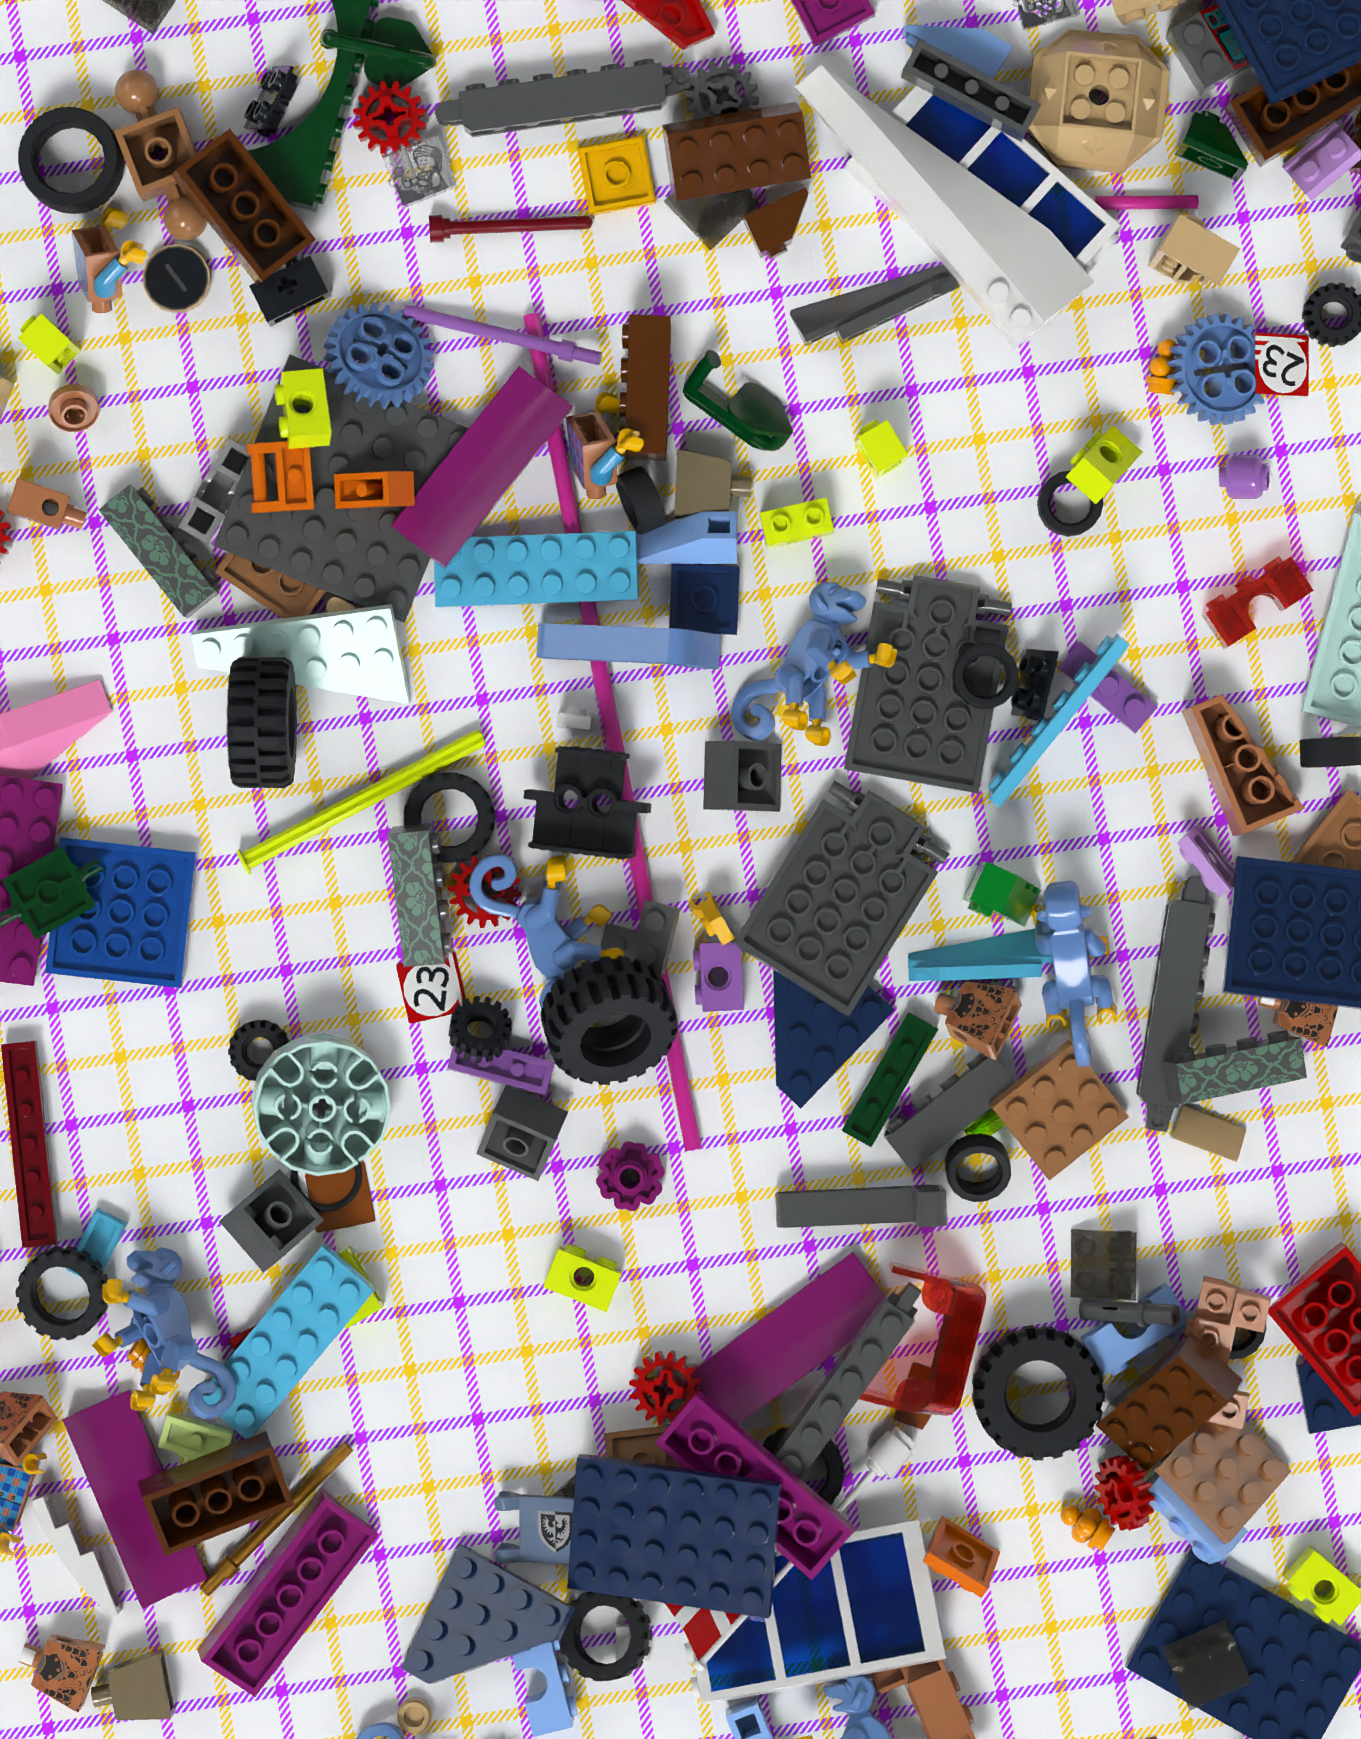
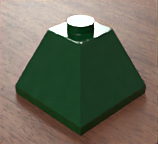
M1204 110L1201 114L1195 111L1190 118L1175 155L1237 182L1246 171L1248 162L1226 124L1220 122L1221 118L1216 114Z

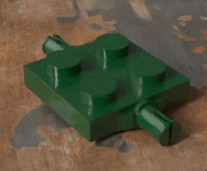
M60 847L2 879L10 894L12 906L0 912V919L10 915L0 921V927L2 928L19 918L27 924L36 940L95 907L96 905L87 891L85 880L104 871L101 865L90 872L88 871L100 864L97 858L78 868L70 861L63 847Z

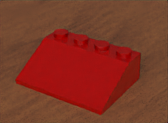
M1340 1242L1315 1262L1269 1307L1268 1314L1355 1417L1361 1412V1263L1348 1247Z

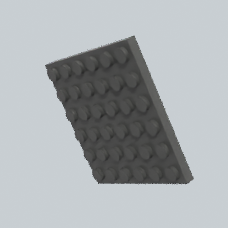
M289 354L282 372L320 369L322 367ZM323 368L332 434L330 446L310 447L314 509L251 513V503H254L251 455H249L213 546L363 607L392 604L395 619L405 623L430 560L429 556L391 527L407 506L335 509L334 474L413 471L415 496L469 428L404 401L396 408L390 400L386 409L382 408L379 400H376L373 406L369 407L368 398L363 397L357 403L355 402L356 392L352 391L345 395L344 390L347 385L345 383L335 385L334 381L338 374L328 373L327 369ZM275 391L254 443L287 441V437L281 438L279 417H284L283 406L276 405ZM305 405L294 407L295 411L302 414L311 411ZM266 453L264 457L268 502L278 501L274 453Z

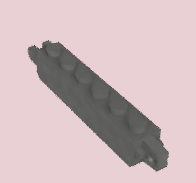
M642 59L635 61L632 67L621 68L620 64H608L601 66L600 71L587 73L586 69H574L567 71V76L553 78V74L549 73L533 76V81L520 83L517 78L499 81V86L487 88L484 83H477L466 86V91H460L459 99L449 100L446 103L442 101V103L436 105L434 115H436L435 118L439 125H443V127L463 125L465 132L470 136L480 137L659 111L667 103L666 97L691 90L690 74L688 67H662V62L654 63V59Z
M1196 875L1190 878L1187 877L1188 879L1184 883L1185 887L1182 890L1181 900H1172L1165 908L1136 1088L1137 1096L1141 1101L1145 1102V1128L1155 1131L1167 1132L1174 1107L1179 1108L1178 1103L1168 1101L1162 1061L1174 1059V1053L1194 1051V1048L1189 1047L1190 1035L1196 1034L1198 1029L1199 1014L1194 1013L1196 1000H1202L1205 981L1199 979L1201 967H1207L1209 961L1210 947L1205 946L1207 932L1212 933L1215 924V913L1210 912L1211 905L1204 904L1206 886L1199 875L1197 877Z
M908 1282L899 1296L892 1292L889 1297L885 1295L771 1452L772 1455L800 1479L805 1475L915 1322L914 1316L918 1309L913 1307V1304L920 1296L921 1289L911 1282Z

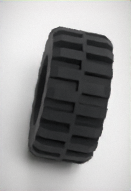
M239 657L232 661L230 665L227 689V753L230 779L232 784L239 788H286L293 783L297 747L296 684L294 666L285 657Z
M603 956L599 957L598 961L590 962V960L582 962L581 967L575 970L571 968L566 971L562 980L557 979L550 988L551 992H547L543 1000V1007L541 1009L542 1027L555 1064L568 1076L574 1079L579 1077L580 1081L592 1084L593 1081L598 1082L600 1085H610L612 1081L623 1083L627 1082L629 1077L636 1075L638 1078L645 1074L647 1068L650 1066L654 1068L661 1062L662 1055H667L678 1031L676 1027L678 1024L677 1015L664 979L660 977L659 972L654 967L647 966V963L638 959L631 961L627 956H617V959ZM628 1014L614 1024L603 1027H590L598 1020L607 1016Z
M1030 1325L1023 1326L1022 1330L1015 1332L1011 1330L1004 1333L1005 1337L999 1341L994 1340L988 1346L989 1350L987 1353L981 1355L977 1363V1371L973 1374L972 1400L982 1427L1003 1450H1009L1013 1455L1020 1458L1026 1456L1031 1457L1033 1460L1043 1461L1044 1457L1052 1456L1053 1459L1063 1457V1453L1070 1449L1072 1452L1081 1446L1079 1443L1085 1437L1090 1438L1095 1431L1093 1427L1096 1421L1100 1422L1103 1414L1101 1407L1102 1402H1105V1391L1102 1385L1104 1381L1096 1361L1080 1342L1068 1333L1057 1331L1053 1327L1043 1326L1040 1328ZM1046 1361L1052 1363L1064 1372L1069 1382L1070 1398L1067 1407L1060 1416L1045 1424H1030L1022 1421L1013 1414L1007 1403L1006 1387L1008 1380L1018 1367L1027 1362Z

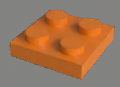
M942 1516L934 1528L923 1562L929 1565L933 1571L943 1574L958 1583L964 1590L982 1598L989 1588L1000 1551Z

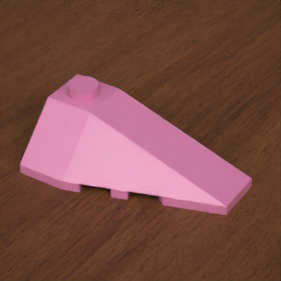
M101 680L0 714V775L32 779L42 768L60 756L65 749L113 711Z

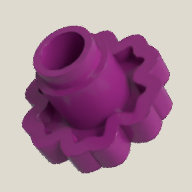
M626 1141L621 1146V1150L614 1147L609 1148L605 1156L599 1160L598 1165L602 1173L598 1175L596 1184L600 1188L603 1198H614V1205L617 1209L636 1211L640 1206V1202L650 1205L655 1201L656 1196L662 1192L663 1188L659 1179L664 1176L665 1169L661 1164L658 1154H647V1147L644 1143ZM628 1169H633L637 1173V1179L633 1182H629L624 1178V1173Z

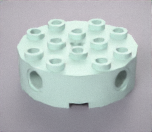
M325 1033L297 1037L276 1049L258 1071L251 1096L256 1130L269 1152L290 1169L316 1176L346 1172L358 1165V1162L368 1157L371 1151L375 1150L384 1138L391 1114L388 1085L372 1056L349 1039ZM319 1099H325L327 1103L323 1105L322 1110H317L315 1106Z

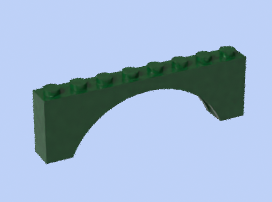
M331 0L335 11L338 33L370 39L372 27L375 24V21L370 20L373 8H379L382 0ZM337 49V57L330 82L321 100L309 116L284 137L268 145L247 150L289 205L316 212L318 203L323 205L325 202L328 185L324 184L327 171L333 172L338 152L333 151L336 139H342L345 132L347 119L343 118L346 105L351 106L353 103L356 86H352L355 72L360 74L365 61L364 54Z

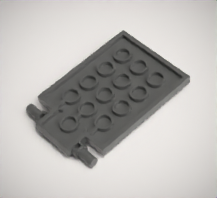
M913 575L912 581L902 579L901 583L878 579L876 592L899 596L898 600L908 601V607L874 601L865 651L871 650L873 654H876L879 643H886L892 645V649H897L898 652L892 667H884L874 663L873 667L862 668L844 770L978 794L994 708L978 709L966 704L958 696L954 687L953 669L958 658L967 649L976 645L995 644L1005 649L1009 625L976 620L975 617L976 614L986 615L987 612L1010 616L1012 603L989 599V595L980 593V586L919 575ZM981 656L974 659L966 670V682L969 689L979 696L990 697L997 693L1002 664L990 656Z
M834 780L827 792L846 803V808L854 812L853 816L851 817L824 799L821 801L732 944L848 1017L938 874V871L911 855V851L914 850L920 855L923 852L942 865L950 853L930 841L931 837L923 833L926 829L925 825L868 790L866 795L857 790L854 793Z

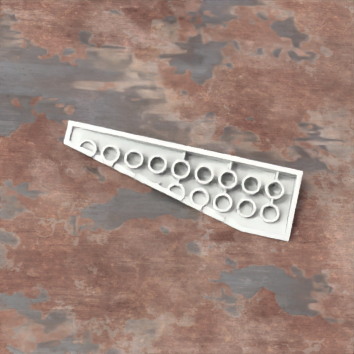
M820 65L795 86V89L1015 349L1094 284V281L1050 229L824 66Z

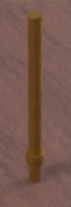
M344 1441L291 1494L294 1506L271 1514L230 1557L226 1555L216 1565L218 1569L200 1586V1589L207 1596H210L227 1578L232 1579L241 1570L239 1566L354 1450Z

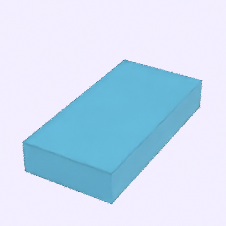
M96 1208L76 1251L82 1252L84 1250L91 1254L90 1258L94 1262L98 1260L102 1265L101 1270L104 1272L128 1222L100 1208ZM66 1268V1270H68V1271H70V1272H72V1273H74V1274L80 1276L79 1274H77L76 1272L72 1271L71 1269Z

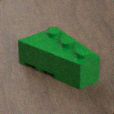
M979 862L963 900L970 902L967 909L985 917H991L992 913L1025 927L1032 912L1031 907L1035 905L1041 889L1028 883V881L989 862Z

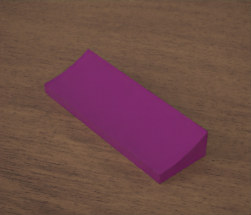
M518 366L414 496L415 506H407L391 527L442 568L446 569L565 420V417L569 415L573 405Z
M852 1251L699 1364L693 1374L694 1377H703L704 1381L697 1386L700 1390L704 1391V1395L739 1425L850 1343L885 1294Z
M129 1389L69 1414L62 1420L143 1609L181 1590L207 1580L209 1575L196 1544L168 1556H165L137 1481L163 1472L164 1468L140 1411L132 1410L130 1407L132 1392Z
M700 1391L696 1393L655 1442L656 1445L685 1469L782 1482L777 1550L811 1580L856 1530L852 1523Z
M320 1487L199 1646L197 1651L201 1662L256 1697L378 1537V1531Z

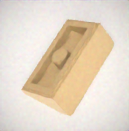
M1182 1105L1170 1137L1237 1162L1247 1129Z

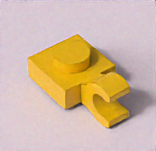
M707 891L704 893L707 898L705 901L696 905L691 900L689 907L694 916L700 919L708 935L711 937L716 934L722 945H725L735 938L718 911L716 900L711 892Z

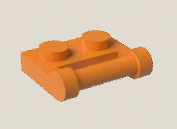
M287 441L246 444L247 455H251L254 503H251V513L314 509L310 447L288 449ZM266 453H274L278 501L268 502L264 457Z

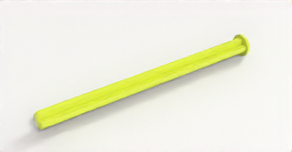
M474 730L244 852H241L240 849L237 850V855L246 872L251 874V869L475 752L484 747L486 741L479 730Z

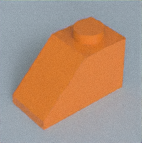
M413 471L334 474L335 509L415 506Z

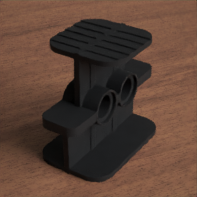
M578 746L556 747L555 752L558 753L554 792L535 789L524 790L523 799L536 800L532 841L528 842V847L553 852L560 851L561 853L593 855L594 857L616 859L636 857V852L633 850L637 813H651L652 804L622 800L626 759L630 758V754L621 751L614 752L613 750L581 748ZM567 790L574 791L578 797V803L573 809L567 807L564 803V794ZM601 794H606L611 800V808L607 813L602 812L597 806V799Z

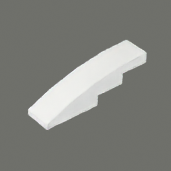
M49 1492L36 1496L30 1503L46 1537L64 1566L84 1591L111 1617L118 1615L122 1610V1606L99 1546L85 1550L74 1519L60 1523Z

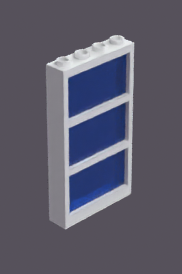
M917 86L891 112L890 115L1050 229L1087 274L1097 264L1093 260L1095 255L1101 249L1107 253L1120 238L1115 233L1121 225L1024 138L1020 142ZM852 156L846 163L845 170L915 231Z
M919 1520L853 1532L812 1580L794 1565L773 1588L770 1617L748 1616L704 1665L706 1669L703 1671L695 1669L696 1677L691 1678L694 1698L700 1697L701 1703L707 1705L946 1659L929 1568L923 1562L925 1548ZM776 1550L774 1576L789 1561L778 1550ZM684 1643L688 1664L694 1663V1660H697L690 1643Z

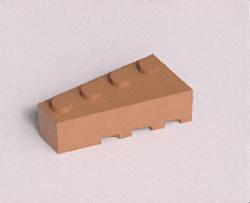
M1223 695L1213 697L1182 710V714L1233 836L1246 834L1305 809L1299 799H1296L1287 787L1288 784L1281 774H1278L1267 760V755L1262 748L1257 746L1248 734V729Z

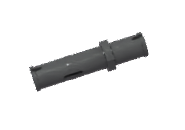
M1082 1299L1079 1305V1316L1083 1321L1137 1323L1140 1327H1149L1151 1324L1177 1326L1181 1315L1177 1304H1153L1150 1300L1141 1299L1138 1303Z

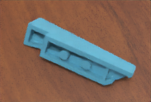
M1035 929L910 953L908 955L909 981L1042 977V963H1053L1052 955H1042L1036 948Z

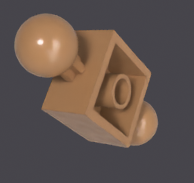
M129 70L117 80L115 96L123 109L135 114L137 122L115 130L114 133L140 198L145 202L165 194L169 202L164 212V224L167 231L179 240H193L204 232L207 220L175 181L172 174L177 168L198 153L179 107L156 114L154 105L158 100L159 88L154 77L144 70ZM163 148L168 153L165 156L166 158L161 161L153 159L158 156L157 150Z

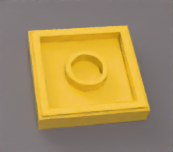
M644 135L577 148L590 216L656 204Z

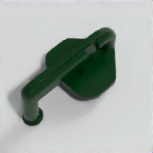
M391 17L381 18L373 25L370 39L338 33L333 29H326L320 35V43L326 49L337 48L366 55L364 63L365 76L371 83L380 86L381 81H384L387 88H392L393 83L398 81L400 88H402L436 65L435 56L429 50L414 24L409 21Z
M706 351L705 356L698 362L683 386L684 396L751 447L765 451L781 449L793 433L782 402L764 387L752 382L745 383L727 402L703 384L709 373L721 365V359L715 351Z

